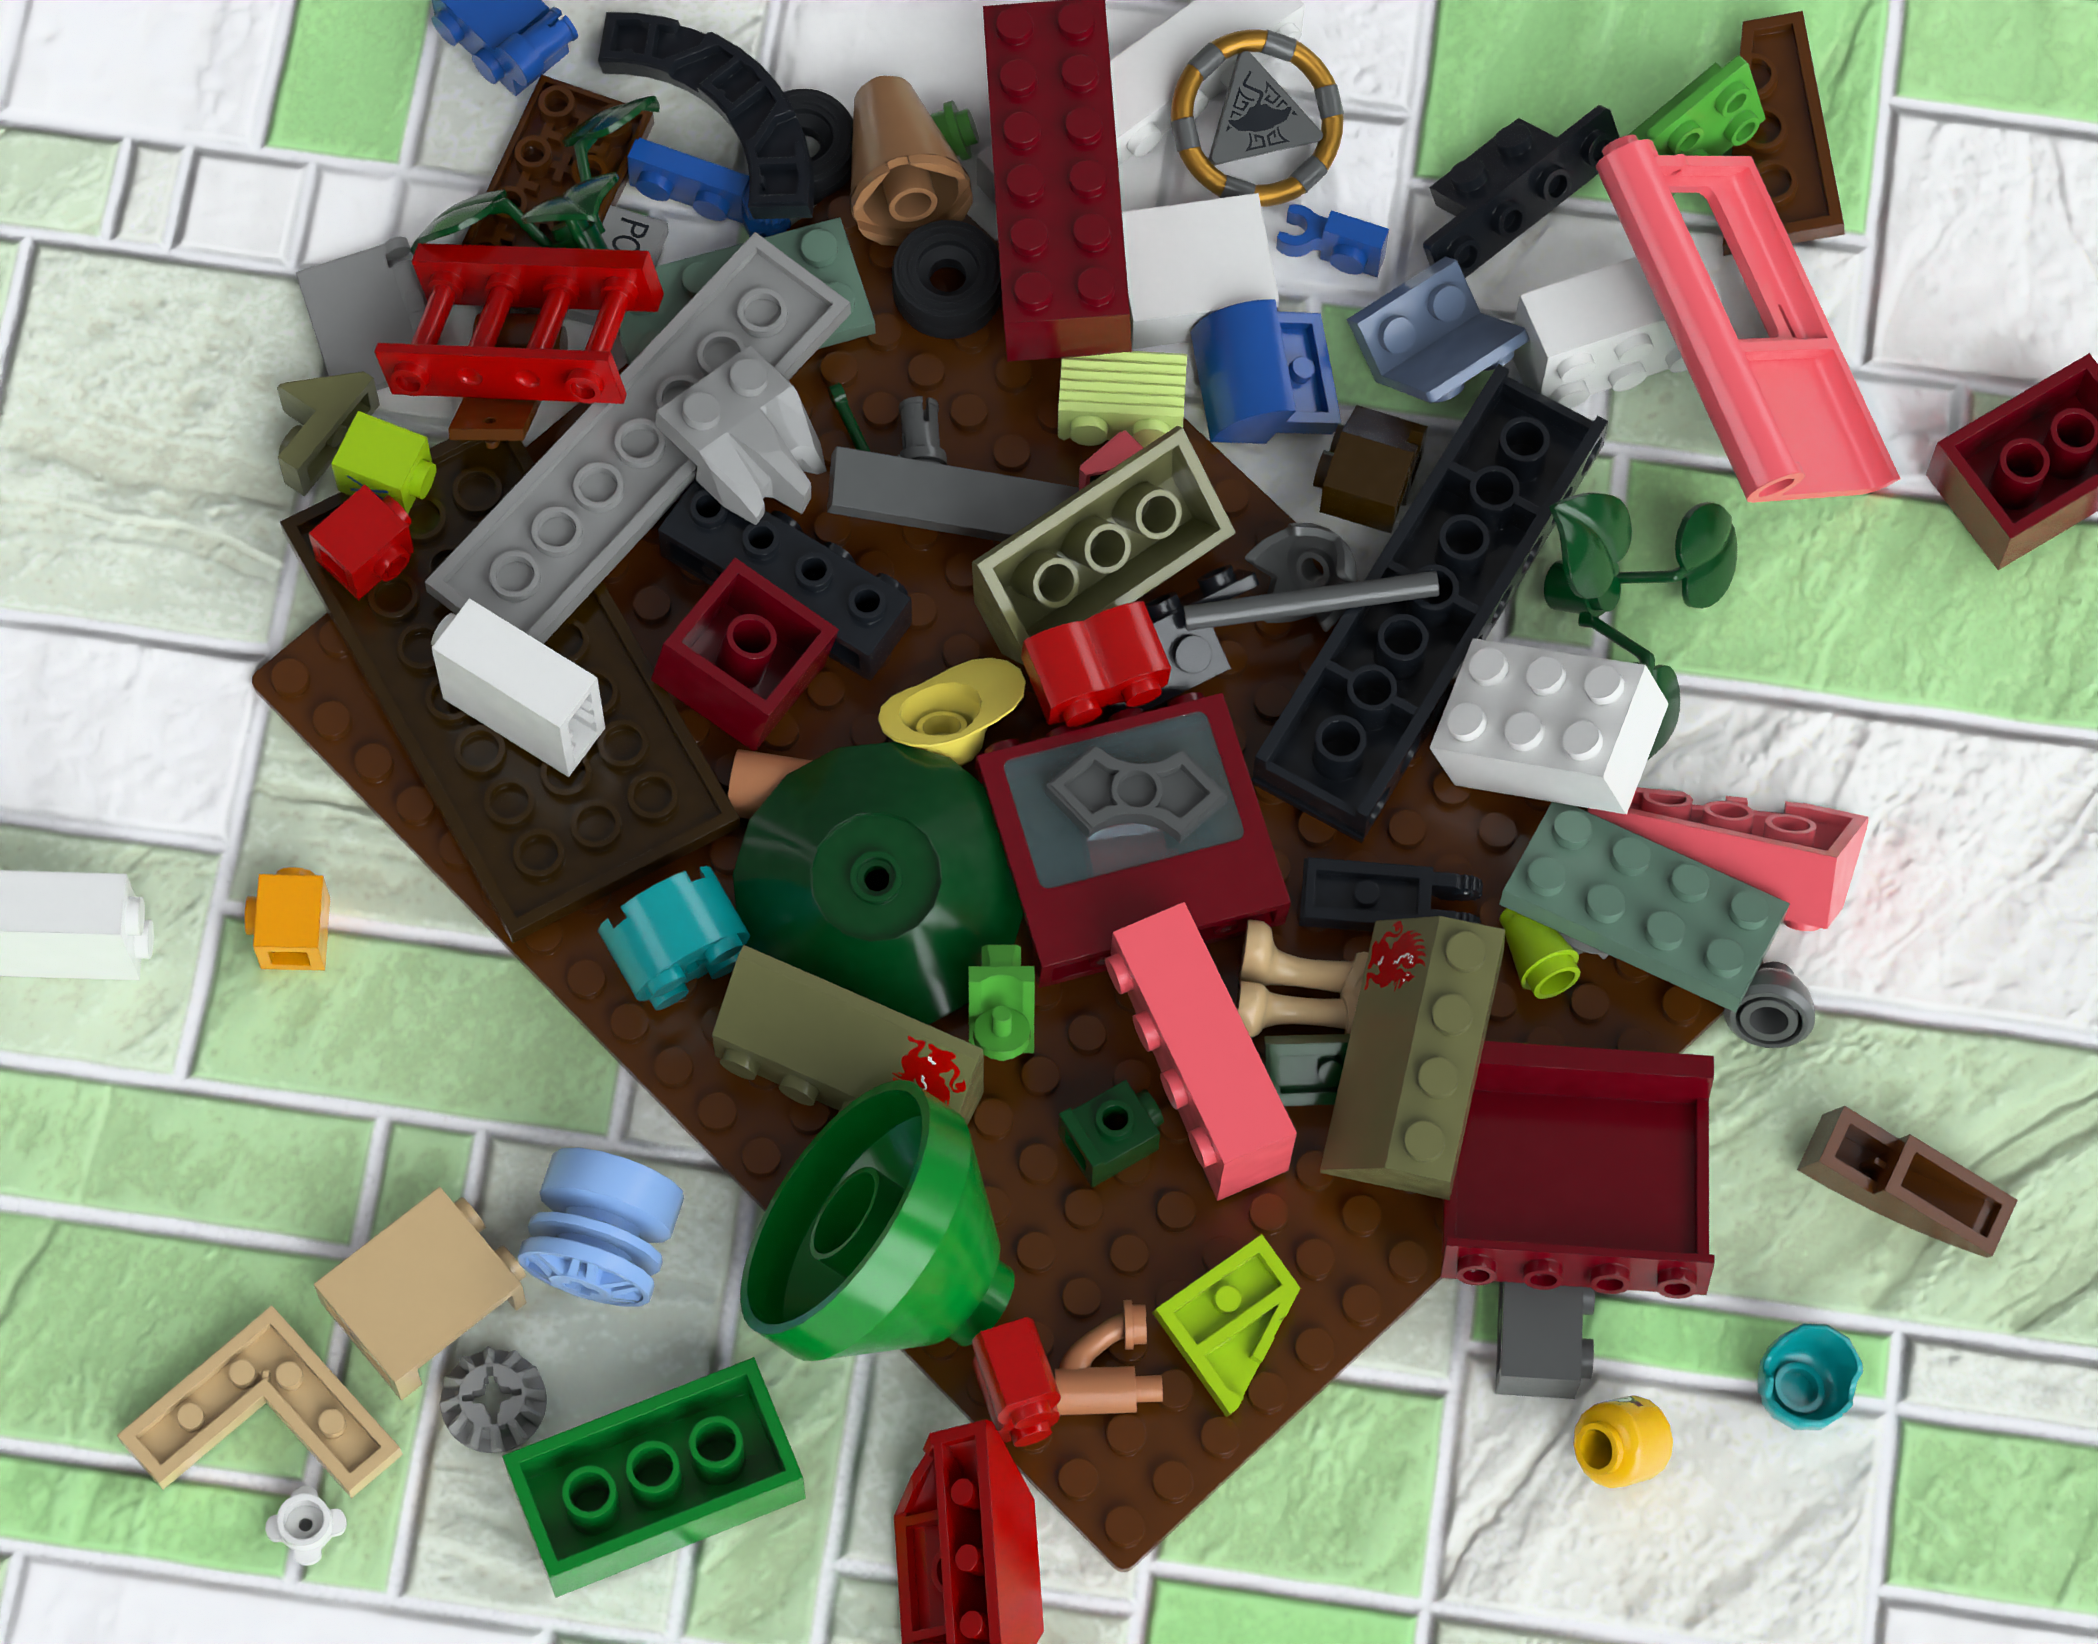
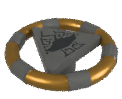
M1242 30L1226 34L1209 42L1187 63L1174 91L1170 123L1177 152H1179L1187 169L1200 184L1219 198L1259 193L1261 207H1268L1289 202L1306 194L1328 173L1341 144L1344 111L1338 85L1335 83L1326 65L1312 50L1295 38L1270 30ZM1250 52H1260L1291 62L1307 77L1314 88L1320 119L1322 120L1321 130ZM1238 55L1210 154L1207 158L1201 149L1193 116L1195 98L1202 82L1226 59ZM1318 142L1313 154L1288 178L1275 183L1256 185L1225 175L1215 167V165Z

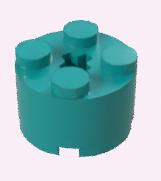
M709 866L699 867L701 879L691 881L686 871L653 885L621 906L626 919L615 928H613L607 918L598 929L600 937L638 1001L650 1000L656 1011L669 1007L689 993L685 983L696 977L698 979L709 973L712 979H717L732 972L743 945L750 938L748 930L712 868Z

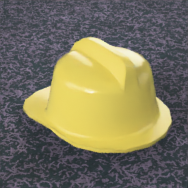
M996 658L969 660L951 667L917 686L905 689L891 696L881 706L878 722L883 733L895 742L950 757L958 765L962 766L972 761L981 751L987 727L998 722L1016 708L1024 697L1026 681L1020 668L1007 660Z

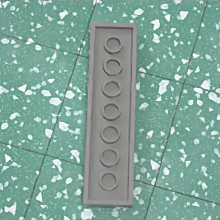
M754 232L620 374L627 393L624 404L593 403L425 581L427 592L456 615L470 598L544 644L696 479L697 465L655 426L656 411L749 345L789 381L851 314L850 302Z

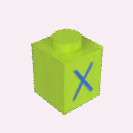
M360 411L357 412L331 463L338 491L352 496L365 484L381 500L386 495L391 496L404 508L407 514L416 497L424 499L427 496L436 475V464L432 463L427 437Z

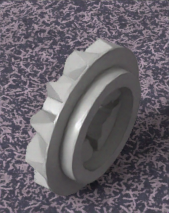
M487 1346L482 1352L471 1356H462L458 1365L449 1375L444 1377L439 1405L447 1429L461 1444L479 1452L499 1453L520 1446L536 1432L545 1415L547 1395L544 1382L536 1366H533L524 1359L516 1350L508 1352L495 1350ZM488 1376H494L495 1383H498L501 1393H512L510 1400L500 1403V1412L497 1413V1424H492L491 1416L487 1413L484 1404L473 1403L475 1397L485 1395V1384H489Z

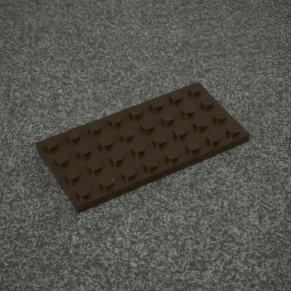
M448 439L430 448L432 463L436 464V475L432 487L424 499L416 497L408 513L412 521L409 530L414 548L409 563L398 576L387 582L381 580L359 601L315 560L309 532L350 498L351 495L339 492L280 521L283 534L513 944L740 828V817L667 691L651 680L654 669L603 581L544 643V645L598 679L605 729L569 777L443 699L431 641L440 622L453 612L427 592L425 581L535 465L522 441H500L497 448L488 449L486 448L485 440Z

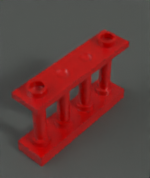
M418 243L411 262L428 301L411 344L377 343L374 351L392 394L563 401L587 404H624L627 393L611 350L626 311L658 312L664 297V292L649 251ZM453 305L484 306L468 346L437 345ZM510 307L541 308L526 348L495 347ZM568 309L600 310L585 350L553 349Z

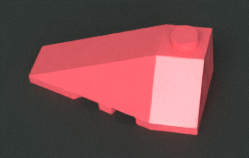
M1640 787L1636 788L1627 815L1588 808V812L1790 903L1783 923L1787 927L1799 931H1815L1820 928L1828 929L1843 909L1869 818L1864 815L1812 804L1786 801L1784 813L1756 811L1748 807L1747 798L1726 796L1725 801L1693 805L1692 797L1682 791Z

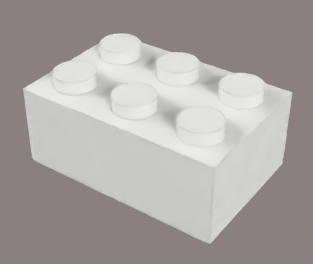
M1637 257L1520 294L1514 324L1524 327L1530 340L1514 351L1512 359L1523 384L1570 409L1585 402L1590 395L1611 388L1618 392L1629 390L1642 383L1647 376L1668 369L1674 373L1688 370ZM1710 276V279H1711V281H1712V283H1713V285H1714V287H1715V289H1716V286H1715V284H1714V282H1713V280H1712V278H1711V276Z
M1473 638L1430 749L1456 786L1627 815L1669 703L1647 666L1643 664Z

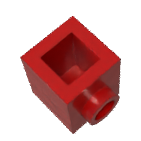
M365 484L309 532L315 560L358 601L381 580L387 582L398 576L405 569L410 561L411 554L414 552L409 530L412 521L407 512L391 496L386 495L381 500Z

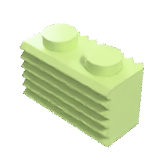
M1132 351L1062 358L1058 405V437L1062 440L1071 438L1074 442L1085 446H1095L1102 444L1106 440L1110 441L1120 431L1126 430L1141 446L1146 447L1176 426L1183 427L1187 354Z

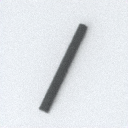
M1436 571L1186 605L1183 606L1186 630L1191 631L1439 596V584Z

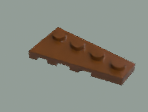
M1803 11L1743 21L1740 56L1749 64L1766 119L1760 123L1758 130L1751 139L1740 146L1732 147V156H1752L1792 244L1845 235L1844 221ZM1723 236V256L1732 255Z

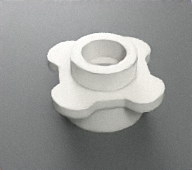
M300 1486L292 1491L291 1497L281 1505L278 1514L268 1518L265 1529L271 1541L283 1542L294 1551L295 1560L299 1564L313 1565L321 1559V1549L332 1537L340 1536L344 1533L347 1521L340 1509H329L325 1502L318 1497V1493L313 1487ZM304 1520L312 1522V1528L308 1531L300 1529V1524Z

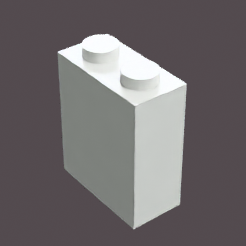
M1259 193L1122 212L1132 350L1192 341L1190 331L1200 320L1217 310L1234 304L1254 300L1275 299L1277 311H1279V294Z
M470 598L457 615L454 613L448 614L436 628L431 645L443 699L569 777L605 729L597 677Z
M0 870V976L140 980L141 958L150 959L152 956L154 928L152 920H145L143 897L135 896L127 874Z

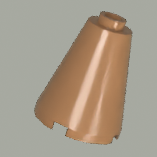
M886 75L875 77L859 88L854 97L850 194L851 213L857 222L860 232L864 237L881 245L900 246L911 232L930 222L939 220L963 221L973 203L970 177L912 85L901 77Z

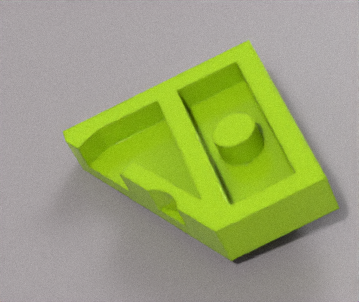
M1261 1234L1157 1307L1152 1313L1224 1415L1228 1417L1239 1408L1260 1363L1263 1362L1275 1339L1274 1336L1279 1326L1288 1314L1301 1288Z

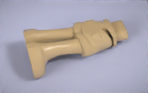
M1247 920L1235 1007L1250 1037L1259 1035L1263 1028L1287 1024L1334 1027L1344 1029L1345 1034H1351L1368 952L1356 953L1354 961L1314 960L1296 957L1277 949L1273 941L1272 929L1267 923L1258 920ZM1284 985L1337 992L1340 993L1339 999H1319L1286 996L1271 993L1265 986Z

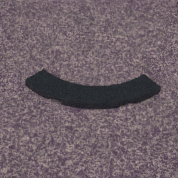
M606 12L598 63L603 74H627L652 78L684 89L706 102L731 126L742 143L749 171L748 208L753 219L813 218L815 188L813 164L807 140L790 101L779 84L760 63L740 47L713 32L705 34L695 29L680 26L679 21L672 18L642 13Z

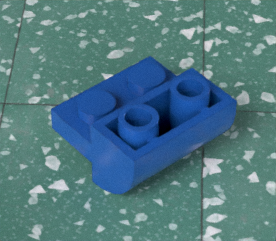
M1275 299L1254 300L1217 310L1200 320L1190 331L1210 442L1267 444L1276 433L1332 435L1336 431L1338 424H1342L1321 313L1277 311Z

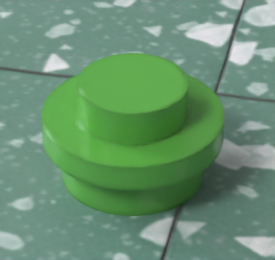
M953 100L943 103L944 110L932 113L931 117L956 156H959L962 161L971 159V145L979 143V136L972 114L968 108L959 111Z

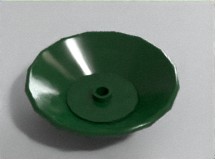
M898 742L838 747L787 774L749 819L733 871L736 912L750 934V938L745 944L746 946L927 1025L969 1004V966H982V947L985 945H1015L1024 915L984 785L950 757ZM873 870H883L889 875V884L881 891L870 890L865 885L867 875Z

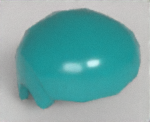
M1801 1324L1780 1335L1768 1346L1759 1365L1757 1391L1761 1395L1762 1405L1772 1418L1793 1430H1822L1841 1418L1843 1413H1846L1853 1406L1857 1382L1863 1374V1364L1850 1338L1829 1325Z

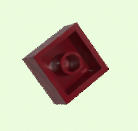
M734 558L663 643L651 680L746 747L756 751L825 666L839 629L743 562Z

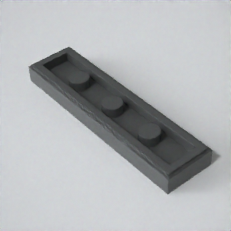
M837 446L831 454L827 513L1003 542L1077 493L1079 488Z

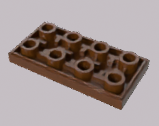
M541 74L486 193L505 189L508 194L506 198L510 199L524 214L549 198L562 196L567 189L580 183L574 145L565 147L562 142L563 138L596 113L625 103ZM641 111L619 129L598 138L588 151L587 156L591 177L615 171L619 177L618 182L606 194L600 204L598 213L602 224L610 205L616 207L629 179L627 156L635 139L638 140L640 137L647 140L654 125L653 112ZM507 214L487 215L469 227L461 244L540 247ZM563 221L535 222L534 224L553 241L555 238L551 229ZM511 307L526 313H540L541 308Z

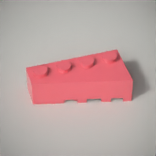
M1185 902L1112 933L1111 956L1105 958L1109 976L1119 994L1127 992L1136 1012L1132 1016L1136 1032L1146 1051H1153L1162 1072L1160 1073V1078L1165 1093L1173 1108L1179 1111L1188 1132L1192 1149L1203 1167L1216 1200L1224 1199L1288 1171L1297 1132Z

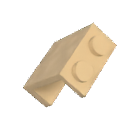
M441 1187L434 1190L314 1283L321 1304L401 1401L422 1385L418 1369L506 1300L516 1311L527 1303L520 1282L526 1277V1273L518 1261L503 1245L494 1251L479 1234L486 1227L473 1207L463 1197L453 1203Z

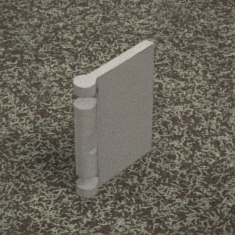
M394 237L385 244L295 272L329 376L364 371L374 378L376 390L389 387L374 353L377 343L411 344L428 302L411 260L400 261L389 268L387 260L402 259L410 254V246L406 237Z

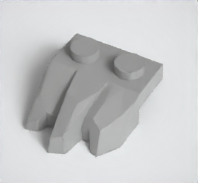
M751 345L656 411L655 426L697 465L696 481L723 507L754 525H757L765 514L764 497L774 498L803 514L811 500V482L803 471L813 474L827 471L821 443L798 392Z

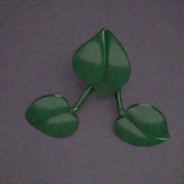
M656 96L635 99L628 103L602 110L582 122L563 138L562 142L565 147L574 145L580 183L567 189L562 196L549 198L525 214L510 199L506 198L508 194L505 189L473 196L451 206L435 218L414 241L410 249L412 255L414 256L418 243L426 244L435 239L456 233L473 225L487 215L493 214L509 215L540 247L608 249L601 235L606 230L599 218L598 211L603 198L615 186L619 177L616 171L591 177L587 154L598 138L619 129L641 111L658 113L660 104ZM563 221L551 229L555 238L553 241L534 223Z
M1603 493L1574 495L1549 506L1560 536L1562 560L1556 561L1547 572L1544 582L1545 601L1551 609L1578 613L1579 626L1593 628L1636 656L1640 663H1633L1647 666L1669 703L1647 759L1648 761L1668 742L1678 722L1680 688L1677 676L1670 666H1655L1653 653L1599 619V616L1605 612L1612 611L1617 606L1621 594L1620 584L1671 583L1682 580V597L1688 607L1703 609L1718 602L1731 584L1737 563V538L1732 524V516L1720 504L1700 503L1686 513L1677 531L1675 555L1679 567L1669 571L1619 572L1617 562L1626 555L1632 538L1631 519L1627 507L1619 498L1613 495Z

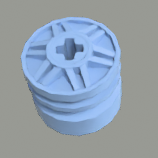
M584 1148L559 1149L552 1155L540 1190L541 1201L553 1212H539L531 1217L528 1228L532 1237L522 1242L518 1254L520 1266L532 1276L550 1286L577 1297L622 1307H639L649 1303L655 1287L651 1276L660 1272L663 1263L662 1255L649 1243H663L671 1238L684 1200L683 1190L671 1179L654 1169L624 1157Z

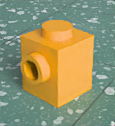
M296 867L282 868L276 874H259L257 896H247L245 932L247 935H254L253 948L261 969L325 971L330 895L323 875H315L310 870Z

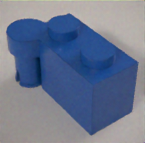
M432 0L434 16L431 20L441 37L452 46L460 43L472 55L475 67L488 82L496 84L500 81L515 97L537 80L541 74L543 75L569 53L568 43L578 38L577 30L570 19L565 15L559 21L558 18L562 15V11L556 7L549 9L542 0Z

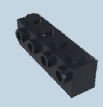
M696 479L658 529L661 556L712 586L732 560L737 558L834 625L839 631L829 657L869 681L873 679L912 624L911 597L908 596L907 590L897 580L884 573H877L874 576L856 565L853 557L839 545L828 541L822 545L804 534L800 525L781 511L773 510L771 513L765 511L757 525H754L723 507Z

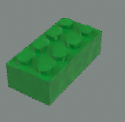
M754 1357L502 1456L509 1480L555 1598L806 1499L802 1473Z

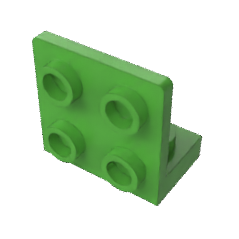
M1740 55L1736 56L1723 68L1715 62L1628 135H1636L1638 140H1652L1658 155L1722 156L1731 147L1746 143L1756 133L1760 123L1766 119L1749 64Z

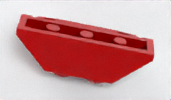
M984 1419L929 1433L922 1449L925 1455L912 1473L894 1514L902 1644H1037L1044 1632L1035 1499L992 1421Z

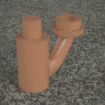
M1123 1300L1122 1313L1109 1318L1084 1334L1067 1350L1060 1362L1059 1368L1054 1370L1055 1381L1061 1396V1400L1057 1404L1060 1415L1136 1413L1137 1403L1163 1402L1162 1375L1136 1376L1135 1366L1091 1367L1096 1357L1121 1339H1124L1125 1350H1133L1134 1345L1147 1344L1145 1304L1132 1305V1300Z

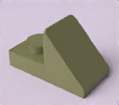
M364 371L286 382L277 387L283 411L304 425L303 427L297 425L288 432L280 445L278 456L284 483L304 497L331 465L357 412L360 411L372 415L380 406L374 378Z

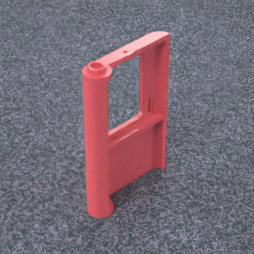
M1633 134L1620 137L1607 144L1602 150L1604 157L1598 161L1595 167L1747 501L1755 503L1863 495L1883 489L1900 480L1901 478L1752 156L1658 155L1652 140H1638L1637 136ZM1672 193H1700L1707 200L1760 314L1769 338L1738 339Z

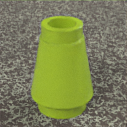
M1508 908L1505 909L1500 915L1499 921L1505 929V936L1522 987L1532 990L1535 997L1546 999L1557 996L1574 985L1581 973L1577 966L1579 955L1564 937L1550 927Z

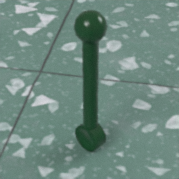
M838 382L828 386L827 390L834 408L838 410L856 450L871 452L848 405L842 385Z

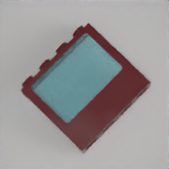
M1200 692L1184 694L1170 701L1168 707L1143 712L1141 708L1125 709L1111 715L1105 723L1082 728V725L1077 727L1062 725L1048 732L1043 739L1023 744L1017 739L1003 740L986 748L984 754L976 755L974 777L984 785L1033 943L1034 950L1031 966H1034L1038 988L1107 971L1105 958L1111 956L1112 933L1183 902H1185L1205 945L1245 935L1247 920L1264 921L1270 928L1285 924L1291 901L1223 693L1207 697ZM1094 745L1115 759L1136 764L1156 763L1169 758L1181 750H1185L1228 794V799L1222 808L1179 843L1172 836L1158 828L1138 823H1123L1109 826L1087 838L1044 791L1045 785Z

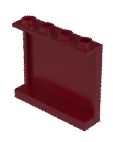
M1484 1041L1450 1200L1443 1199L1441 1278L1458 1279L1469 1285H1486L1493 1281L1525 1283L1527 1286L1539 1290H1549L1559 1286L1592 1288L1603 1294H1619L1627 1290L1658 1292L1662 1296L1674 1299L1687 1298L1692 1295H1707L1715 1264V1255L1709 1254V1097L1714 1080V1056Z

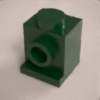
M1124 1080L1073 1110L1068 1108L1059 1113L1058 1135L1093 1188L1159 1150L1160 1132L1157 1127L1164 1123V1118L1154 1098L1146 1089L1135 1094L1127 1080ZM1117 1115H1121L1127 1123L1121 1130H1110L1104 1125L1106 1121Z

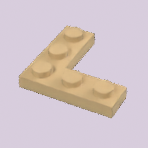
M272 1305L117 1435L123 1446L162 1490L266 1403L351 1498L403 1455L395 1441Z

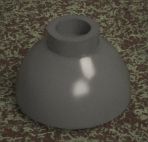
M1766 962L1760 965L1737 1012L1735 1013L1725 1008L1724 1017L1730 1030L1742 1040L1764 1048H1783L1803 1041L1811 1033L1815 1024V1006L1809 990L1794 975L1789 966L1780 962Z

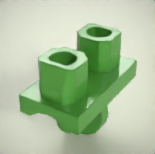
M985 945L982 947V966H969V1043L982 1048L983 1055L999 1061L1013 1059L1022 1053H1034V966H1021V947L1018 945Z

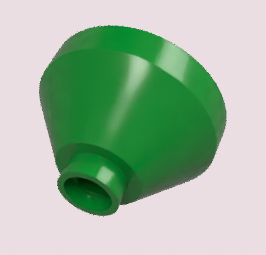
M895 1080L876 1086L862 1094L840 1111L817 1134L783 1179L769 1203L750 1245L742 1274L740 1303L744 1320L751 1329L797 1359L819 1361L934 1345L946 1338L951 1339L960 1346H969L978 1333L993 1328L1009 1303L1014 1289L1015 1275L1010 1266L999 1260V1237L969 1128L961 1114L914 1082Z

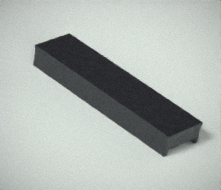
M1500 364L1495 368L1365 580L1436 571L1439 596L1346 609L1255 756L1253 777L1251 779L1253 785L1360 843L1364 841L1446 706L1472 639L1486 640L1556 525L1549 506L1575 494L1604 446L1608 425L1607 420L1597 415L1593 421L1508 377L1509 369Z

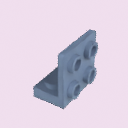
M1446 256L1346 319L1375 382L1429 403L1444 402L1457 396L1463 391L1466 381L1482 371L1495 369L1498 364L1505 365L1514 357V351L1530 340L1524 327L1481 313L1458 261Z

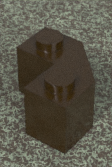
M1356 405L1346 424H1338L1330 450H1323L1313 481L1314 487L1322 489L1319 512L1392 534L1401 505L1406 506L1424 453L1428 426Z

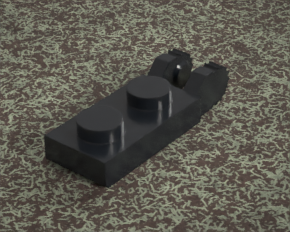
M1308 857L1304 858L1299 926L1373 932L1376 921L1443 916L1480 924V917H1476V915L1471 913L1431 909V895L1441 900H1476L1482 896L1483 882L1478 877H1473V875L1433 872V867Z

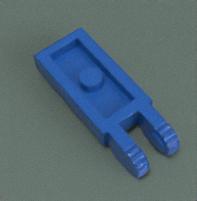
M640 137L638 140L635 139L627 156L629 183L631 186L636 187L644 196L656 201L672 199L692 206L698 214L713 221H724L728 218L743 223L749 237L756 232L764 238L786 232L791 227L790 218L753 219L748 208L750 189L748 175Z

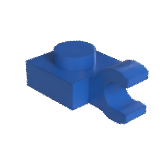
M1298 204L1289 205L1286 222L1301 227L1305 232L1301 235L1293 236L1279 231L1276 249L1280 253L1289 257H1301L1313 250H1320V259L1330 262L1333 267L1341 272L1352 275L1364 273L1378 278L1386 255L1388 228L1332 210L1329 217L1326 218L1314 213L1306 206Z

